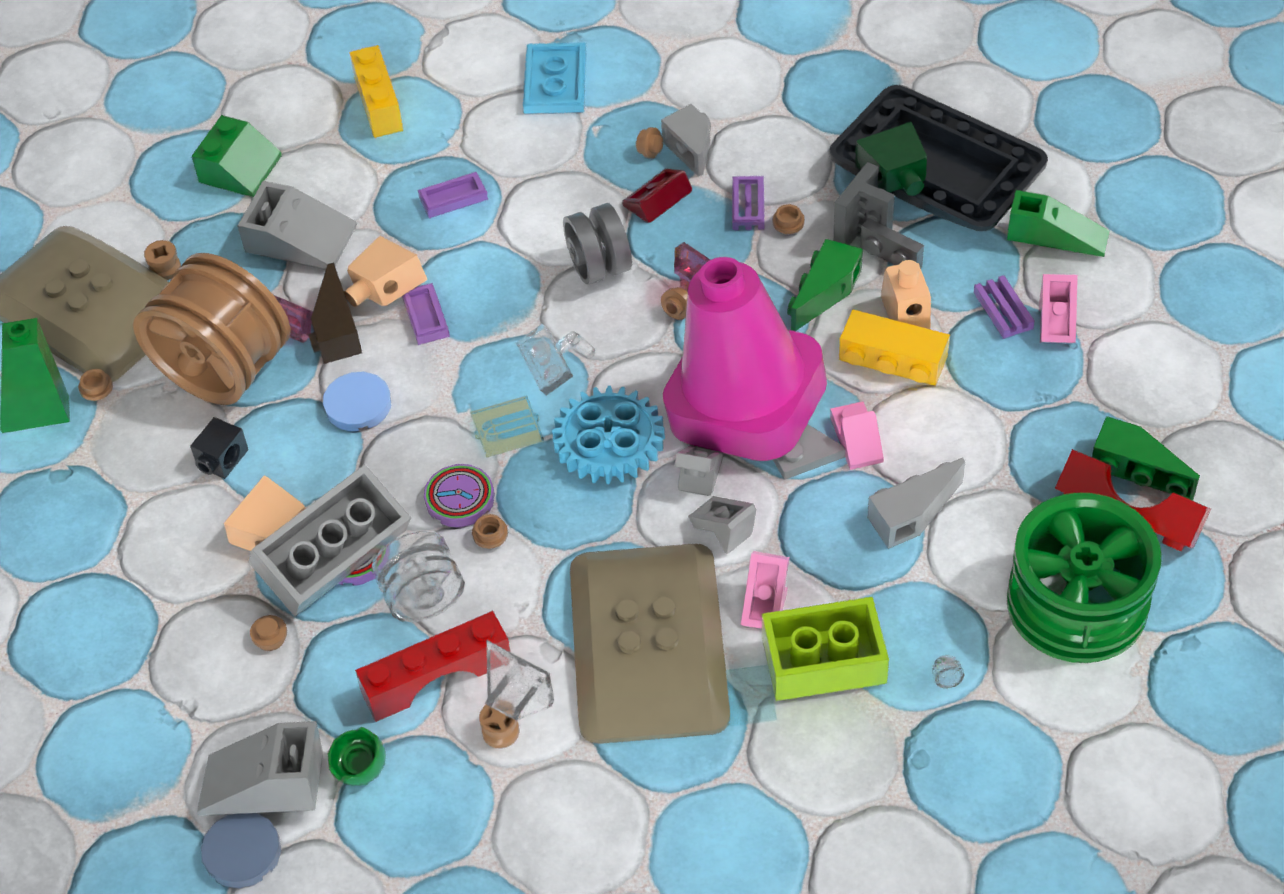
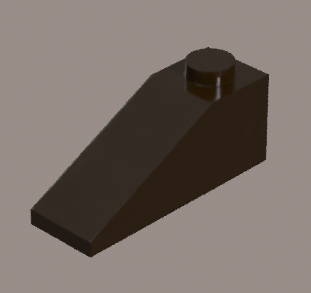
M334 262L327 264L311 317L314 332L308 334L313 353L320 351L324 364L362 354L358 332Z

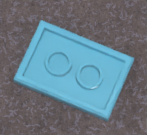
M586 43L527 44L523 97L524 114L584 113Z

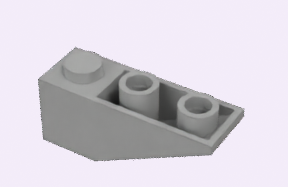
M963 457L951 463H942L934 470L922 475L911 476L903 483L891 488L880 489L872 496H869L867 518L888 549L920 536L963 483L965 469Z

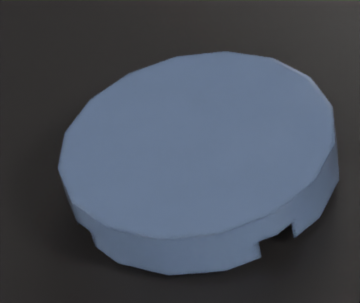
M259 813L228 814L212 825L205 834L201 846L202 862L209 875L221 885L232 888L253 886L262 881V877L269 871L272 872L277 866L281 854L280 837L277 830L269 819Z

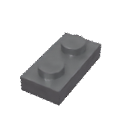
M869 218L861 226L860 248L894 265H899L905 260H912L919 263L920 268H922L923 244Z

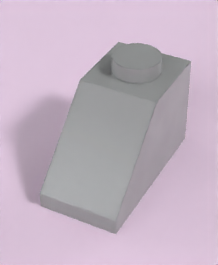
M689 104L661 119L663 143L699 177L704 174L710 146L711 122L705 113L700 112L692 104Z

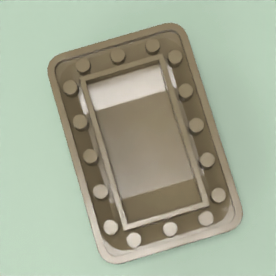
M62 226L53 230L0 274V321L8 323L37 318L52 354L82 373L91 369H100L108 374L112 382H114L146 355L135 337L133 322L137 314L169 282L105 242L72 226Z
M683 544L586 552L576 556L571 562L570 578L578 720L580 733L583 738L591 743L602 744L713 735L725 730L730 723V706L716 572L712 551L702 544Z

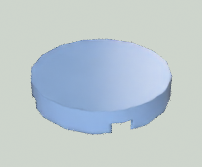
M351 372L338 377L328 386L323 395V407L329 422L337 428L350 432L359 431V428L366 426L368 429L377 426L386 418L391 409V394L386 382L377 375L367 372Z

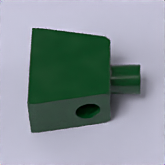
M911 122L856 140L855 164L860 170L867 162L878 166V187L890 193L903 188L909 196L917 195L923 190V181L926 178L927 155Z

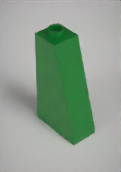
M32 318L2 323L1 432L7 433L70 422L69 395L38 319Z

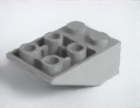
M263 181L240 220L238 229L244 251L247 253L326 269L329 263L334 262L336 266L357 226V222L292 186Z
M317 722L277 723L209 754L197 809L198 816L315 810L323 758Z

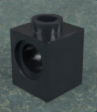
M216 417L212 418L190 445L197 468L205 474H214L224 479L227 478L249 450L242 428Z

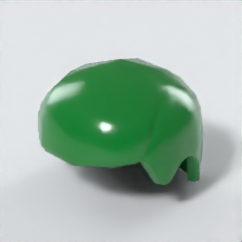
M364 727L345 731L333 740L328 751L330 772L336 779L350 786L368 784L379 776L385 765L386 752L383 743L377 735Z

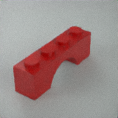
M1073 449L1055 486L1056 490L1064 494L1094 493L1125 503L1142 515L1155 533L1164 536L1161 543L1181 552L1184 546L1189 548L1195 547L1211 511V508L1176 493H1172L1157 505L1143 508L1134 507L1121 499L1115 491L1111 480V465Z
M491 611L356 669L355 672L363 698L375 722L409 708L414 697L424 686L443 675L466 671L480 677L512 663L508 637L494 611Z

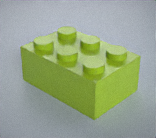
M873 597L762 613V642L776 701L887 684L889 657Z

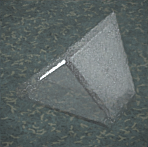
M486 640L487 700L485 704L516 721L552 707L554 695L550 673Z

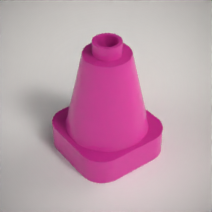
M730 257L714 258L701 267L700 271L693 276L688 286L683 357L663 391V401L670 429L678 440L686 444L756 461H768L782 457L796 446L826 390L827 378L821 346L813 337L787 329L758 274L752 267Z

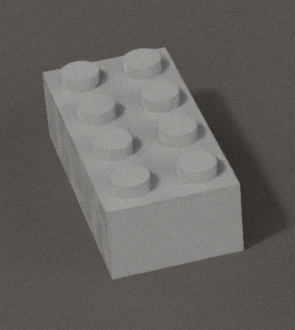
M364 464L251 550L248 563L296 617L386 545L404 533L411 517Z

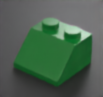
M221 115L191 157L199 183L254 197L261 183L266 180L282 157V153L249 122Z

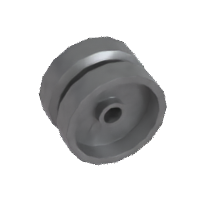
M610 203L591 208L589 218L583 212L563 218V231L568 251L578 275L585 284L603 280L606 270L612 275H618L631 270L632 255L626 232L616 210Z

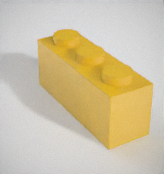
M379 45L350 51L355 82L373 137L376 138L403 131L399 104Z
M852 309L840 337L839 360L852 365L878 370L885 374H893L919 383L936 386L948 357L950 334Z

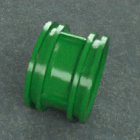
M1094 493L1064 494L1048 499L1036 506L1027 514L1018 529L1013 552V567L1010 572L1007 590L1009 616L1019 634L1042 653L1056 659L1075 663H1093L1108 660L1129 649L1138 640L1145 628L1151 607L1152 594L1155 590L1161 568V548L1153 528L1142 515L1125 503ZM1060 573L1068 584L1062 593L1058 595L1047 588L1040 579ZM1101 585L1114 599L1104 603H1088L1089 591Z

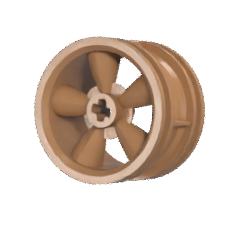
M196 253L189 256L172 275L170 282L157 296L153 297L146 304L145 308L137 314L133 322L135 337L150 361L167 378L188 393L218 405L236 403L254 382L255 375L266 362L275 357L290 337L288 317L281 304L269 289L241 266L226 258L210 253Z

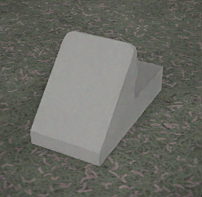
M691 445L677 452L675 467L681 468L678 489L706 496L711 495L724 453Z
M713 496L688 517L694 528L714 532L724 552L729 554L751 536L756 507L753 503Z

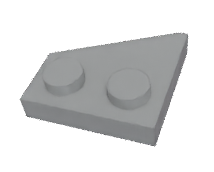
M807 424L796 446L784 456L773 459L784 480L845 458V448Z

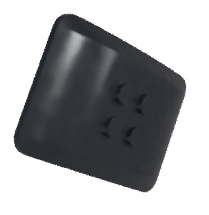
M902 85L886 87L830 146L831 160L856 176L860 172V169L855 164L856 140L911 122L927 155L926 178L923 181L924 188L914 196H909L903 188L890 193L924 211L976 231H988L994 228L1011 209L1016 190L1026 191L1043 172L1048 163V155L1041 148Z

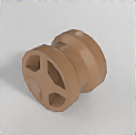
M160 240L146 247L144 257L148 268L165 280H171L172 275L181 267L174 244L170 241Z
M502 700L491 701L480 711L479 721L483 739L493 748L509 747L519 737L520 729L517 713L512 704Z

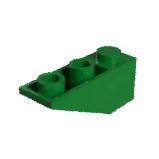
M1016 190L1010 212L1007 240L1101 257L1105 256L1110 230L1049 195Z
M825 239L820 251H814L811 258L810 271L802 275L799 293L797 297L792 296L788 305L787 315L791 316V330L797 331L851 294L862 271V248Z
M1106 416L1095 442L1092 458L1111 465L1112 476L1134 482L1140 486L1154 488L1170 495L1176 493L1190 500L1194 499L1200 478L1198 473L1141 426Z

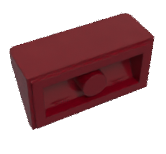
M664 169L626 197L622 204L643 221L650 223L691 193L692 186L685 171Z

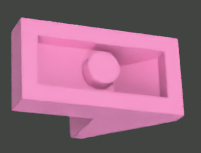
M1043 274L1039 300V311H1041L1040 342L1076 343L1078 275Z
M864 401L830 408V418L839 442L845 448V458L849 469L852 470L883 463L884 457L875 412H867Z
M757 551L751 553L741 625L762 629V613L783 610L788 591L785 585L790 557Z

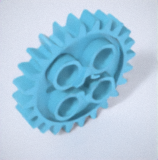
M607 386L605 393H600L599 389L594 387L593 395L590 397L582 391L580 392L581 401L578 402L570 398V409L561 407V417L554 419L555 429H552L554 451L559 455V462H567L568 472L578 469L579 479L584 478L587 474H591L592 483H595L600 476L605 478L606 484H610L612 476H617L619 481L623 483L625 480L624 474L626 473L637 478V468L648 471L649 460L657 462L658 451H663V440H665L663 417L658 415V407L656 405L650 406L648 397L639 400L638 391L636 390L628 396L625 393V387H621L618 393H613L611 386Z

